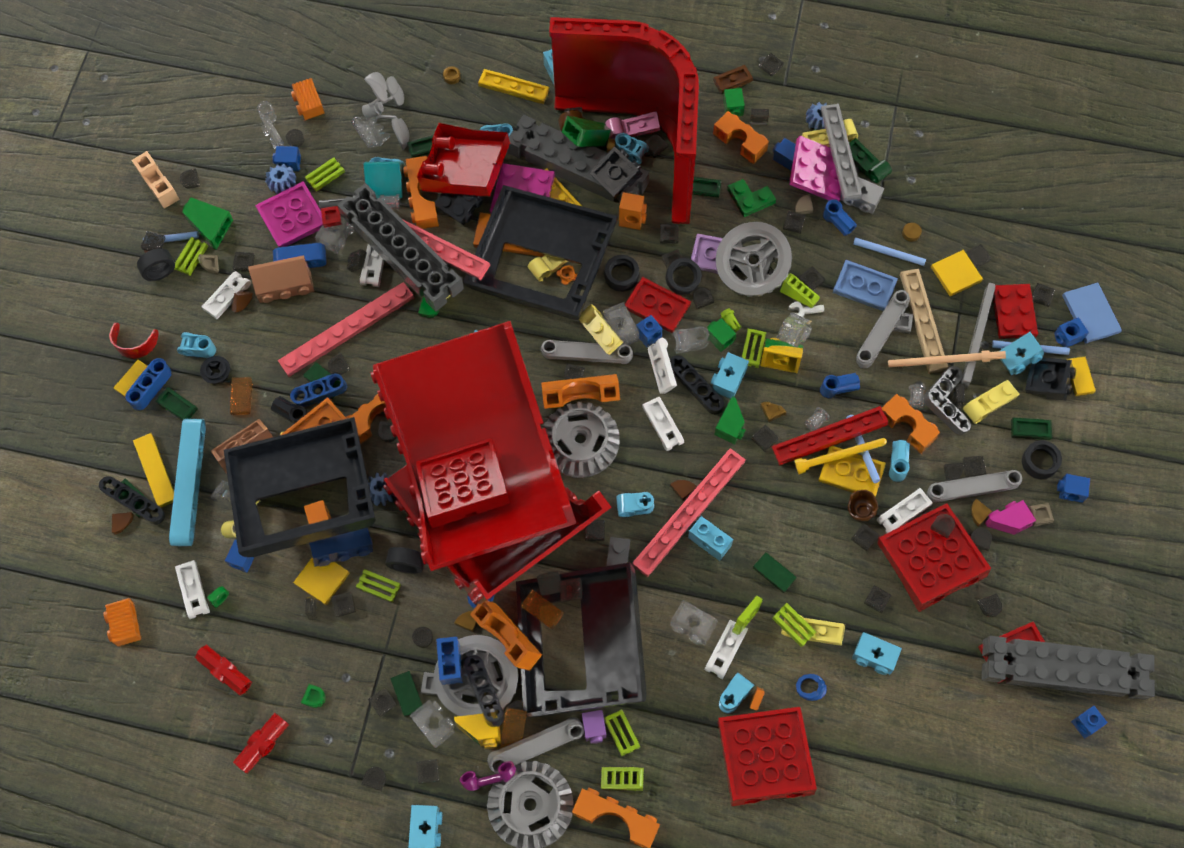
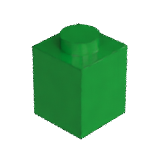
M742 88L725 89L723 96L725 113L729 111L738 117L743 116L745 104Z
M721 318L717 322L713 321L708 325L706 337L722 352L735 342L736 333Z

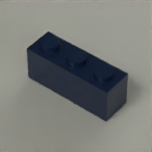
M368 528L309 543L315 567L327 566L335 561H347L351 557H362L373 552Z

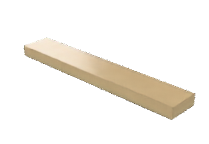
M919 269L902 271L900 277L904 291L910 297L909 308L911 314H913V322L923 356H945ZM947 363L926 365L929 374L948 369Z

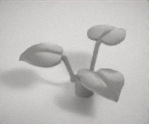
M373 72L366 76L364 80L370 85L377 99L363 105L362 112L367 119L375 116L376 119H392L393 130L402 150H404L410 136L407 125L402 118L398 119L397 116L381 115L384 111L382 104L392 99L397 106L404 103L403 90L394 77L390 76L385 81L379 72ZM386 90H388V92H389L390 95H391L389 98H387V94H388V93H387Z

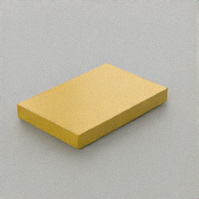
M831 446L829 447L827 454L840 451L843 449ZM860 454L824 463L818 480L819 482L852 493L857 490H868L875 497L880 481L873 483L863 457ZM872 459L881 481L886 463Z

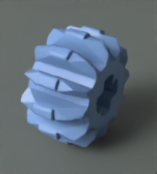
M818 102L817 106L812 104L810 109L807 110L806 123L809 124V129H825L821 106H825L827 103L821 105Z
M276 164V168L270 167V172H266L267 178L265 182L271 192L275 191L276 194H279L296 185V175L293 169L285 164L281 167Z
M376 473V478L370 476L368 478L370 481L368 485L371 499L376 506L380 502L385 506L386 500L389 502L393 501L391 497L393 494L389 496L384 488L379 492V488L385 485L383 479L389 477L386 473L381 477L379 473Z

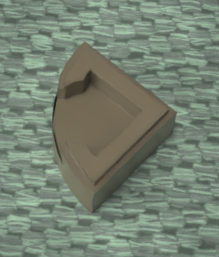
M810 194L798 200L795 207V215L813 213L814 209Z
M199 254L198 260L200 265L206 271L218 274V255Z

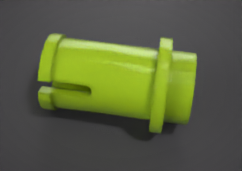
M728 308L721 312V318L734 332L742 328L734 316L733 310Z

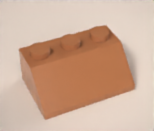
M304 255L249 267L255 294L260 303H269L277 299H288L291 296L307 295L310 292H314L311 272Z
M258 419L212 449L211 452L227 474L224 457L225 449L272 438L273 436L262 421Z

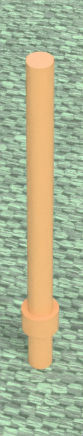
M987 350L982 351V353L897 359L888 360V365L891 368L981 360L982 362H990V360L1006 359V352H990Z

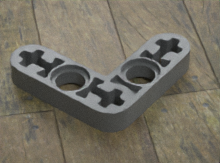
M951 366L942 373L924 394L923 400L954 433L963 435L971 428L970 420L947 398L962 380L963 373L957 366ZM952 373H953V374H954L953 379H952V380L948 379V378L952 375ZM940 383L945 384L946 391L941 389ZM944 408L949 409L951 413L950 416H947L944 413Z

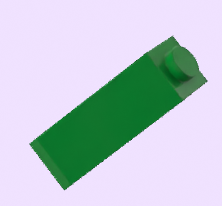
M567 116L562 129V133L579 147L605 146L611 131L604 123Z
M192 197L183 207L182 212L186 220L213 249L217 250L233 222L230 212Z

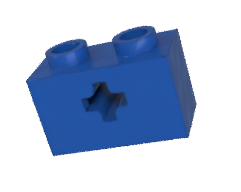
M458 637L436 639L439 680L441 684L463 683Z

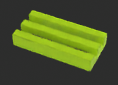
M333 157L305 176V178L317 192L345 173V170Z
M191 237L175 262V270L191 276L199 263V254H204L208 248L207 243H201L200 240H195ZM198 247H200V249L194 257L195 252L197 251ZM192 260L191 264L189 265V267H188L187 270H186L187 265H188L189 262Z
M748 329L742 358H746L750 335L754 334L750 357L746 360L749 361L748 366L753 365L755 368H759L766 332ZM758 335H760L762 337L758 351L757 361H754L753 357L757 343Z
M364 569L356 588L393 603L401 584ZM367 576L378 581H381L385 584H388L390 586H393L395 588L392 589L377 582H374L372 580L367 579ZM363 584H369L371 586L389 592L392 595L390 597L388 595L363 586Z
M756 596L738 617L732 630L733 633L740 635L758 613L763 602L762 598Z
M788 603L772 617L800 647H803L816 633ZM780 615L804 637L803 640L779 617Z
M622 709L604 718V722L621 756L640 748ZM619 715L634 743L632 746H630L617 719ZM611 719H613L619 731V734L626 746V749L624 750L609 721Z

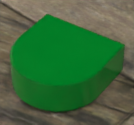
M423 297L418 315L427 318L437 316L439 310L435 312L426 303L425 297Z
M220 586L207 599L214 608H217L226 600L229 591L224 586Z
M308 684L301 704L318 708L325 702V692L320 687Z

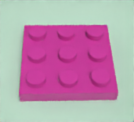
M799 136L796 140L789 185L829 201H840L841 189L830 147Z
M503 163L490 213L493 211L503 185L550 197L555 172Z
M304 181L255 205L278 247H287L324 228L321 210Z

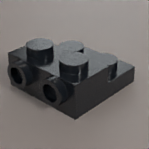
M615 146L590 172L614 198L628 185L631 187L643 174L640 171L642 167L635 160L632 162L628 160L629 155L622 148L619 151Z
M441 193L435 202V206L464 226L465 223L470 222L472 219V213L475 209L482 205L484 196Z
M1043 357L1039 362L1031 363L1025 388L1026 393L1046 395V399L1066 401L1067 396L1072 394L1070 380L1075 379L1076 368L1073 367L1072 360Z

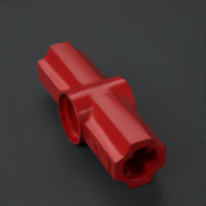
M207 644L197 651L194 658L209 669L210 673L220 682L227 684L240 696L249 690L252 682L240 673L237 667L224 656L221 657Z
M274 713L261 729L256 730L247 741L248 745L233 763L248 774L261 757H265L271 752L275 746V741L289 724Z

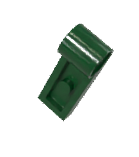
M857 138L849 142L854 164L874 183H879L892 173L890 164L885 160L879 161Z

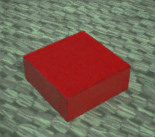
M338 206L321 208L324 228L342 225Z

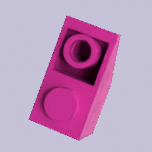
M1022 500L1018 503L1016 501L1009 503L1005 506L1006 509L1001 512L995 510L988 515L989 519L985 524L987 527L1015 535L1031 527L1036 519Z

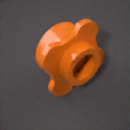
M571 265L564 266L557 271V276L561 278L563 285H568L569 282L575 281L578 275Z

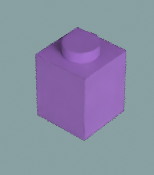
M597 710L582 713L586 741H590L591 744L603 742V739L606 738L603 711Z

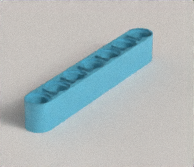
M183 419L169 533L171 546L193 545L206 431L204 419Z

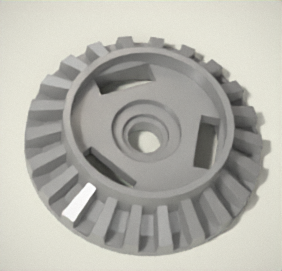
M748 222L733 228L724 236L716 252V268L723 283L730 290L747 297H759L765 293L773 292L775 288L781 286L784 279L786 280L788 272L791 270L792 253L788 240L776 227L763 222ZM753 240L761 241L760 244L743 247V244ZM752 255L759 257V261L756 264L749 263V258ZM773 258L778 259L774 272L771 275L767 274ZM737 266L747 279L744 281L739 279L732 269Z
M577 402V404H566L565 407H560L554 414H551L543 426L546 429L559 472L564 475L577 478L596 475L605 470L618 453L620 438L615 420L602 407H596L592 403L583 404L582 402ZM574 417H587L588 419L568 422V419ZM583 435L586 440L583 443H577L575 437ZM599 436L604 437L601 448L594 452L593 449ZM562 441L572 454H565L556 443Z
M471 635L458 639L460 642L461 660L472 655L481 657L503 710L511 702L518 683V669L504 654L506 652L505 646L498 640L483 635ZM437 661L434 670V686L442 704L456 716L482 714L479 704H470L462 701L463 695L476 697L467 676L465 665L462 668L463 683L442 685L439 680ZM498 662L503 676V680L498 682L491 663ZM475 663L471 664V666L474 669V672H478ZM481 679L480 682L475 684L477 686H482L486 683V680ZM486 695L482 701L488 703L492 701L493 697Z
M524 761L515 765V774L509 781L492 784L487 803L488 817L495 832L509 845L516 848H544L557 841L568 828L574 808L573 796L568 782L558 770L546 763ZM535 777L540 778L553 788L549 794L532 783ZM506 792H512L511 814L503 812ZM528 799L536 801V808L532 811H528L524 807L525 801ZM546 817L549 818V824L533 832L530 831V825Z

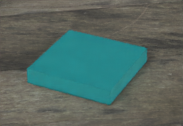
M400 161L364 162L365 183L375 192L377 199L379 197L403 198Z

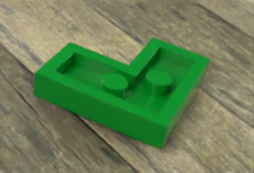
M744 179L727 186L728 192L743 217L776 203V198L768 186L751 192Z

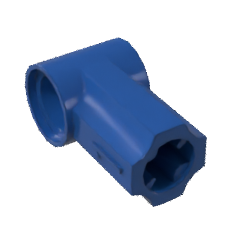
M838 200L827 202L823 218L827 222H832L844 236L850 234L857 224L842 209V204Z
M856 373L842 376L828 375L820 387V393L826 398H832L836 394L859 390V377ZM827 385L833 386L834 389L828 388Z

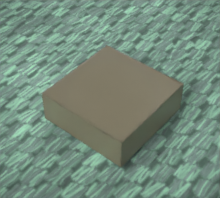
M1049 503L1028 507L1036 519L1033 526L1054 522Z

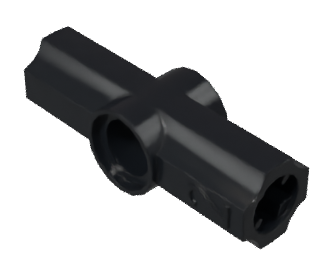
M281 396L275 398L271 407V411L293 424L300 420L295 419L298 415H303L302 417L309 413L302 406L295 405Z

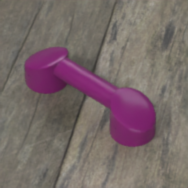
M506 761L499 766L498 774L478 779L475 772L469 771L460 777V782L467 790H478L482 786L509 781L515 774L516 767L512 761Z

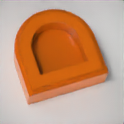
M755 688L749 705L751 709L756 711L759 709L765 693L764 689Z

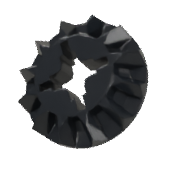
M221 356L207 358L200 368L201 377L207 383L214 385L219 382L223 383V380L229 378L231 371L229 362ZM210 368H218L221 373L213 374V371Z

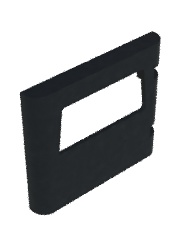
M503 185L475 252V256L489 262L490 267L482 280L466 274L463 283L467 287L481 293L569 319L579 320L618 221V216ZM507 243L581 264L582 267L566 298L562 299L495 279L504 245Z
M355 417L224 450L238 552L243 557H256L372 526L376 521ZM343 478L347 479L349 513L347 515L265 535L256 505L258 500Z
M632 563L516 581L518 628L542 654L530 671L521 669L524 718L646 701L637 580ZM573 587H578V594L575 595L577 590L574 589L570 595L566 596V588H568L569 593ZM580 597L587 688L585 690L546 691L540 609L542 606ZM618 694L619 700H612V695ZM557 703V708L551 709V704Z

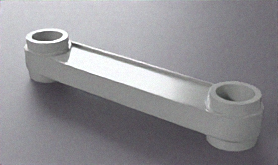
M899 290L893 295L857 353L856 362L860 368H869L873 364L908 307L910 297L906 291ZM867 357L869 360H862L861 358Z
M546 340L541 346L542 355L546 359L627 364L633 357L631 347L626 344L620 345L610 355L598 343ZM547 348L554 349L552 351H546ZM626 352L629 355L621 356L620 354Z
M1016 470L934 483L929 486L927 496L932 502H942L1013 490L1021 484L1022 475ZM1009 477L1014 478L1016 483L1011 482ZM932 490L939 491L940 496L935 495Z
M571 717L564 722L509 746L492 751L488 755L487 760L489 768L493 772L499 773V766L506 761H512L514 765H517L574 739H579L584 734V726L578 718ZM496 760H501L499 763L494 764Z

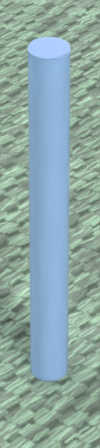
M859 238L854 240V245L924 266L926 262L924 258Z
M993 340L992 348L1003 349L1013 342ZM1040 345L1044 353L1069 355L1070 348Z
M862 435L855 437L857 445L865 443ZM869 451L861 452L873 483H878L880 478Z

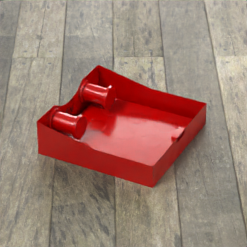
M438 123L433 135L430 154L422 162L417 174L422 191L490 197L510 145L508 133L472 130Z
M492 438L416 461L426 513L432 528L510 504Z
M947 503L879 537L877 542L900 578L918 612L938 603L951 593L969 587L986 578L991 570V567Z
M801 707L718 718L731 806L815 794L817 786Z

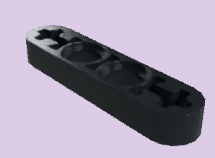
M680 355L673 356L670 359L673 373L709 413L714 415L721 413L724 401L684 357ZM675 362H681V368L679 366L674 367ZM692 374L695 376V380L688 382L685 380V376ZM703 387L707 389L708 393L702 396L698 394L697 390ZM712 402H713V403H717V402H718V403H719L718 408H717L716 406H714V407L712 408V407H711V406H712Z
M106 476L100 480L99 489L106 496L151 524L157 525L164 521L165 512L157 504L111 476ZM106 484H112L116 488L115 492L110 488H106ZM124 491H128V498L125 500H120V494ZM138 501H144L145 505L142 509H135V504ZM150 509L154 513H158L159 516L153 517L148 510Z
M477 655L469 656L466 658L464 665L486 723L491 727H497L504 721L502 707L481 657ZM474 663H475V665L477 666L478 672H476V673L474 672V669H473V667L471 666V664H474ZM478 679L486 680V683L482 686L475 684ZM486 695L493 697L492 701L488 703L483 702L482 698ZM492 708L497 716L495 719L491 716L490 709Z

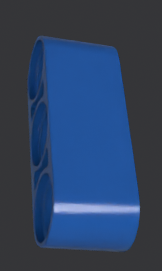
M322 243L275 248L273 250V262L304 255L309 268L322 267L327 263L326 247Z
M161 358L151 361L127 391L125 398L133 409L143 410L170 378L171 369L167 363Z
M331 374L294 388L291 391L290 397L296 405L307 407L324 401L327 397L332 398L344 393L347 389V383L339 374ZM340 380V386L333 388V383ZM318 387H323V391L316 395L315 390ZM304 393V399L302 401H297V397L300 394Z

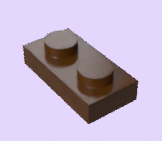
M742 65L715 76L713 81L719 92L723 94L725 89H735L752 82L753 77L747 67Z

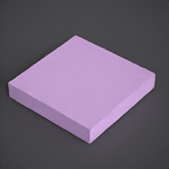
M697 234L691 260L695 261L702 271L718 274L716 252L722 238Z

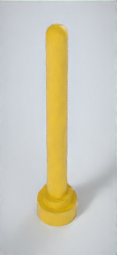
M885 438L877 439L809 460L795 459L794 462L798 475L806 473L809 467L884 446L887 444V440Z

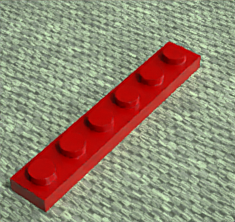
M881 406L774 445L772 450L780 466L888 425V420Z

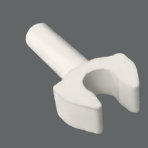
M798 301L794 302L789 306L788 310H798L799 313L791 314L790 319L802 321L805 314L824 312V305L810 308L802 306Z

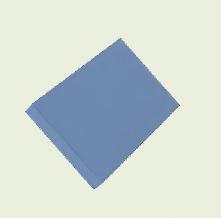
M845 260L833 293L884 311L898 278Z
M1099 283L1063 293L1062 296L1073 319L1079 317L1089 332L1084 339L1085 344L1119 334L1122 331Z

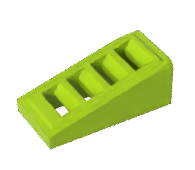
M791 273L784 280L780 289L781 293L810 308H813L820 299L814 291Z
M602 767L601 789L643 791L644 768ZM608 773H612L611 784H607ZM616 773H620V784H616ZM624 773H629L628 784H624ZM633 774H637V784H632Z

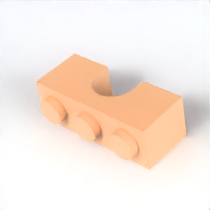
M147 151L132 160L137 171L164 209L180 200L172 185L163 176Z

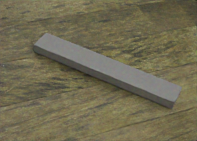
M839 104L821 106V113L843 200L862 199V191Z
M988 283L984 291L968 354L979 353L996 287L993 283ZM976 361L966 362L959 388H968L972 380Z

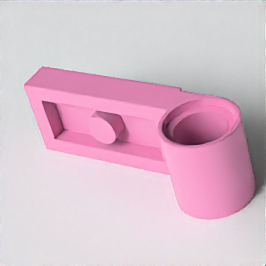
M657 112L625 120L611 118L606 121V126L611 129L609 138L613 139L620 133L636 137L661 130Z

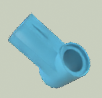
M904 440L893 441L889 477L896 482L903 481L910 468L908 463L910 443ZM895 468H900L903 472H898Z

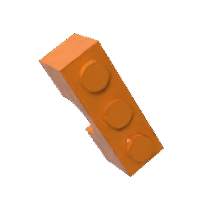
M727 111L714 124L713 135L725 144L735 138L744 141L741 145L740 155L752 164H755L767 152L769 144L767 138L757 133L750 125L742 122L737 115Z
M898 394L882 407L888 420V425L891 428L900 422L908 423L912 427L913 432L909 435L907 442L920 454L940 434L935 424L929 423L919 410L912 408L909 402Z

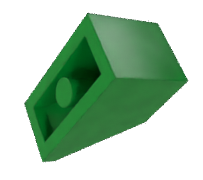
M732 396L714 433L715 436L734 445L738 439L742 440L746 431L743 429L745 421L735 397Z

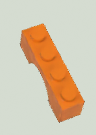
M427 156L406 159L407 166L403 167L405 177L409 178V182H406L407 192H411V197H408L410 208L414 209V212L411 213L412 223H416L417 227L421 229L439 226L435 202L426 200L420 195L421 186L417 179L421 164L427 159Z
M617 374L541 383L544 409L563 407L570 401L583 398L596 399L600 402L620 400Z
M378 394L371 402L360 406L353 415L346 416V418L355 417L360 444L372 436L371 423L376 415L383 412L384 408H386L385 402L380 401Z
M485 601L481 605L478 604L470 615L481 628L487 630L501 641L506 648L504 654L515 667L530 671L542 656L496 603Z
M582 788L572 810V815L591 824L597 818L604 815L617 816L628 826L630 842L642 848H651L660 824L656 823V818L647 814L643 817L637 814L638 810L627 805L624 808L618 805L619 801L607 796L604 799L599 796L598 791L592 788L587 790Z

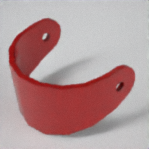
M115 322L110 330V342L122 356L130 359H138L148 355L153 351L159 336L158 330L154 329L149 338L141 345L133 348H121L117 346V337L120 330L119 323Z

